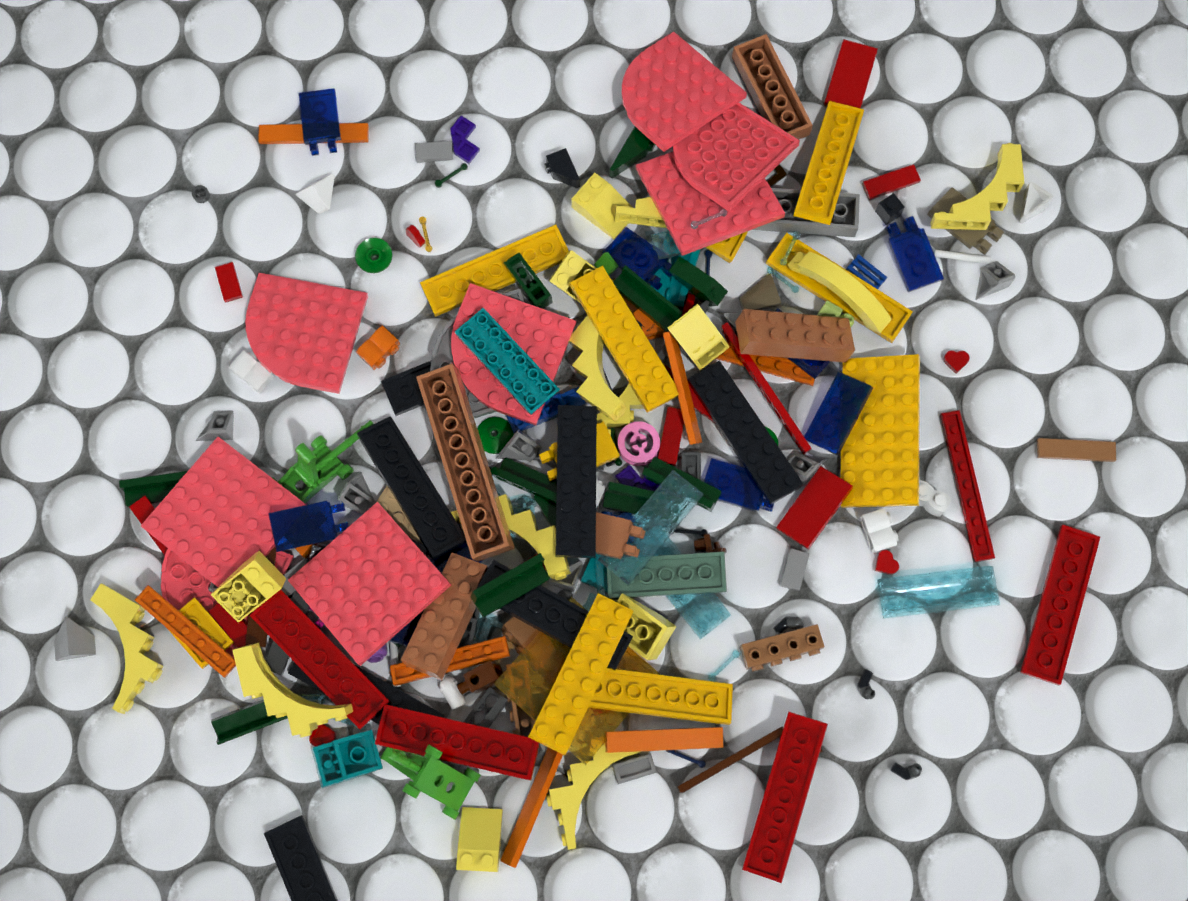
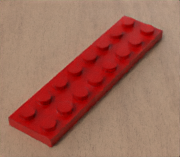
M1066 525L1060 526L1020 673L1058 686L1061 685L1100 536Z
M281 589L249 615L335 705L352 704L353 712L348 714L347 717L360 730L384 707V704L387 705L390 702Z
M384 704L375 740L376 745L423 756L426 754L427 746L431 745L443 752L440 760L530 781L532 780L540 745L539 742L529 737Z
M788 711L742 870L782 883L828 727L827 723Z

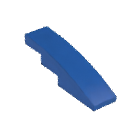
M579 386L563 394L558 393L546 401L537 425L557 418L558 405H587V402L576 392ZM507 415L513 433H516L519 429L523 431L535 426Z

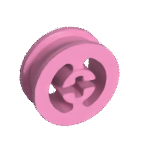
M638 421L626 425L621 430L618 437V451L625 462L633 466H645L650 464L654 457H657L660 449V438L653 426ZM640 432L647 434L653 442V447L648 453H645L647 450L646 436L640 434ZM630 435H632L630 440L631 450L633 453L638 454V456L629 453L625 447V441ZM636 441L642 443V447H638Z

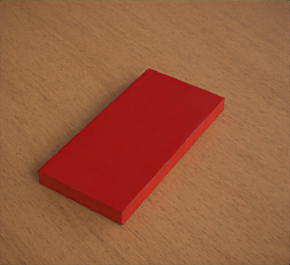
M843 39L824 105L828 106L829 101L861 109L878 48Z
M820 466L776 527L777 530L809 550L851 492L853 485Z

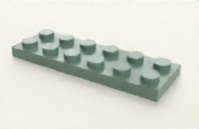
M724 552L606 559L609 599H617L622 593L630 598L727 592Z

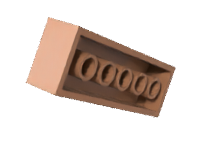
M767 34L733 47L732 59L760 115L798 140L809 136L813 125Z
M743 309L735 321L741 354L846 362L855 351L849 318Z
M451 553L442 572V575L451 586L425 608L401 658V661L407 667L443 680L476 609L471 595L488 569L487 565Z

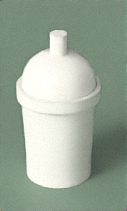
M444 675L443 680L440 682V692L443 693L451 709L455 710L466 704V701L457 688L458 681L453 677H446Z

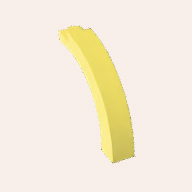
M810 251L807 254L798 252L788 264L790 270L806 275L836 293L856 312L866 328L881 333L892 320L885 308L866 287L848 272L826 258Z

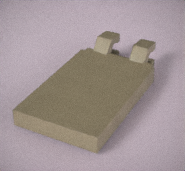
M951 187L927 215L932 218L934 213H949L953 204L968 199ZM992 218L986 230L945 229L969 249L974 247L984 255L990 250L992 244L983 238L987 235L995 242H998L1004 234L998 226H995V221Z

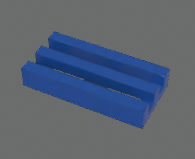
M859 254L846 268L847 271L876 289H879L887 279V276ZM855 266V267H856L857 269H859L865 276H867V277H869L871 280H873L877 285L875 286L872 282H870L867 278H865L862 274H860V273H859L857 270H855L853 267Z

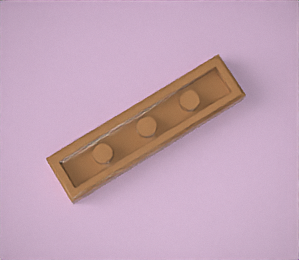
M1039 438L1037 439V458L1115 462L1116 442Z

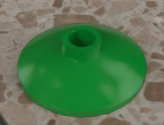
M380 238L364 240L359 244L355 252L358 266L367 273L384 271L390 265L393 257L389 244ZM378 256V259L372 260V257Z
M500 417L488 418L477 428L483 449L489 454H499L514 435L510 423ZM497 431L498 435L493 437L491 433Z

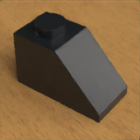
M566 148L546 155L544 167L547 174L551 173L554 180L575 188L580 187L579 176Z

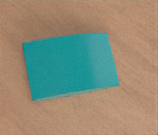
M372 729L311 749L322 789L383 769Z

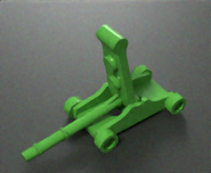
M370 420L364 426H361L359 430L332 451L326 446L327 440L322 435L311 443L313 451L304 443H301L295 449L298 454V462L293 467H290L286 474L277 482L302 502L306 503L337 475L342 480H345L353 473L354 469L349 464L344 465L337 456L359 439L357 432L373 425V422ZM302 480L306 484V488L299 491L296 489V483Z
M431 745L427 746L424 757L419 754L386 747L380 758L414 781L406 783L402 791L417 799L420 792H423L445 804L442 813L456 820L459 815L458 810L474 782H478L481 775L468 767L464 774L441 762L439 759L443 752ZM450 782H453L451 790L447 792V785Z

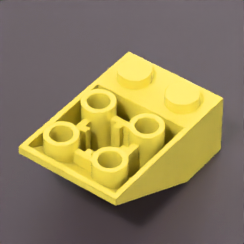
M570 250L548 281L579 302L570 287V282L597 268Z
M698 304L668 327V330L699 370H702L730 347Z
M258 551L212 592L211 596L239 623L282 589L286 578Z

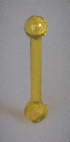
M422 216L419 218V222L422 224L424 232L425 250L431 252L432 246L429 243L426 229L427 220Z

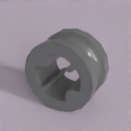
M198 185L192 190V196L196 202L205 203L209 200L210 193L205 186ZM198 192H200V193L203 192V193L205 194V196H204V197H202V196L199 197V196L197 195V193H198Z

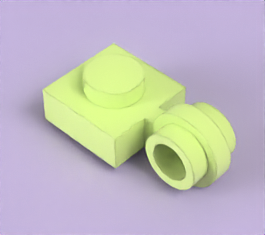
M826 300L817 316L849 318L850 327L854 324V317L848 313L841 315L843 309Z

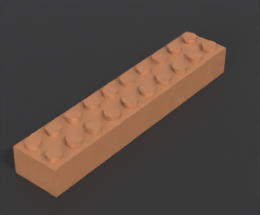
M449 364L417 376L416 378L472 559L479 562L515 549L459 369L455 365Z

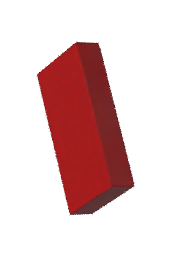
M230 262L215 267L224 302L243 298L234 263Z

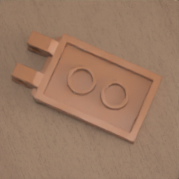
M596 512V554L621 559L623 554L638 558L640 550L636 546L627 544L629 536L644 539L646 531L641 527L634 526L631 520Z

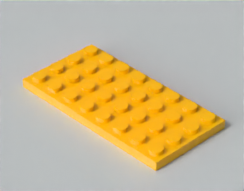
M919 354L849 358L846 362H843L841 479L853 485V489L840 507L919 506L920 356Z

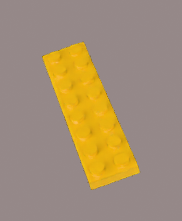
M829 101L794 211L795 217L827 225L831 224L864 109Z
M553 225L424 280L420 284L436 317L460 307L470 283L494 292L516 283L504 262L517 253L522 255L534 273L537 274L560 264L569 250L557 225Z
M786 232L766 261V264L825 302L828 300L843 309L842 312L844 314L852 315L855 321L865 326L856 312L832 290L806 275L790 270L788 264L798 252L807 254L810 251L829 261L831 260ZM841 267L866 287L888 312L892 320L881 333L873 332L893 343L913 311Z
M601 266L570 282V287L646 412L648 413L676 398L679 393L674 381L605 268Z
M599 593L597 594L528 736L529 738L566 755L634 612L633 610Z
M607 668L588 708L730 725L732 720L733 684L618 669L614 671Z

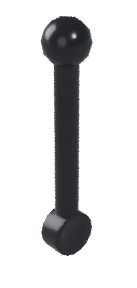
M672 526L667 529L668 534H700L703 537L705 534H708L706 529L701 531L675 529Z

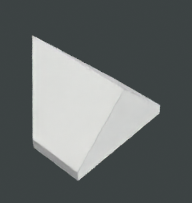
M331 174L295 195L319 214L330 210L335 175Z
M1030 182L1025 189L1019 223H1024L1044 211L1054 196L1035 183Z

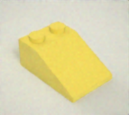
M596 173L588 179L571 199L572 208L614 240L629 224L615 222L616 206L633 207L610 183Z
M622 593L617 603L634 611L625 629V632L633 636L628 646L646 660L657 659L677 626L662 615Z
M462 807L456 870L499 872L503 809Z

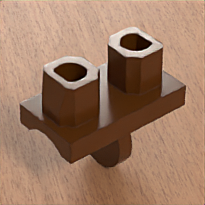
M705 534L704 538L694 540L695 552L727 553L726 548H720L719 542H714L715 549L712 550L710 534Z

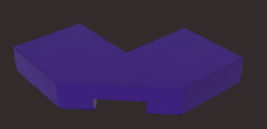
M461 115L450 128L453 149L457 157L470 164L480 151L479 147L467 140L476 128V125Z
M628 465L615 475L616 480L623 485L655 492L663 488L645 478H641L631 465Z

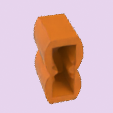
M382 325L358 348L356 353L373 370L376 368L380 369L386 363L385 359L389 355H394L399 350L400 342Z

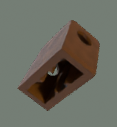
M489 660L463 674L465 680L458 683L457 688L462 695L469 691L471 693H479L505 681L499 662Z

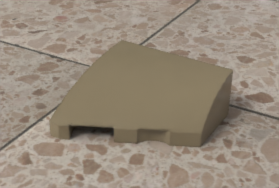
M771 274L766 275L739 298L742 311L743 309L764 310L781 305V300Z

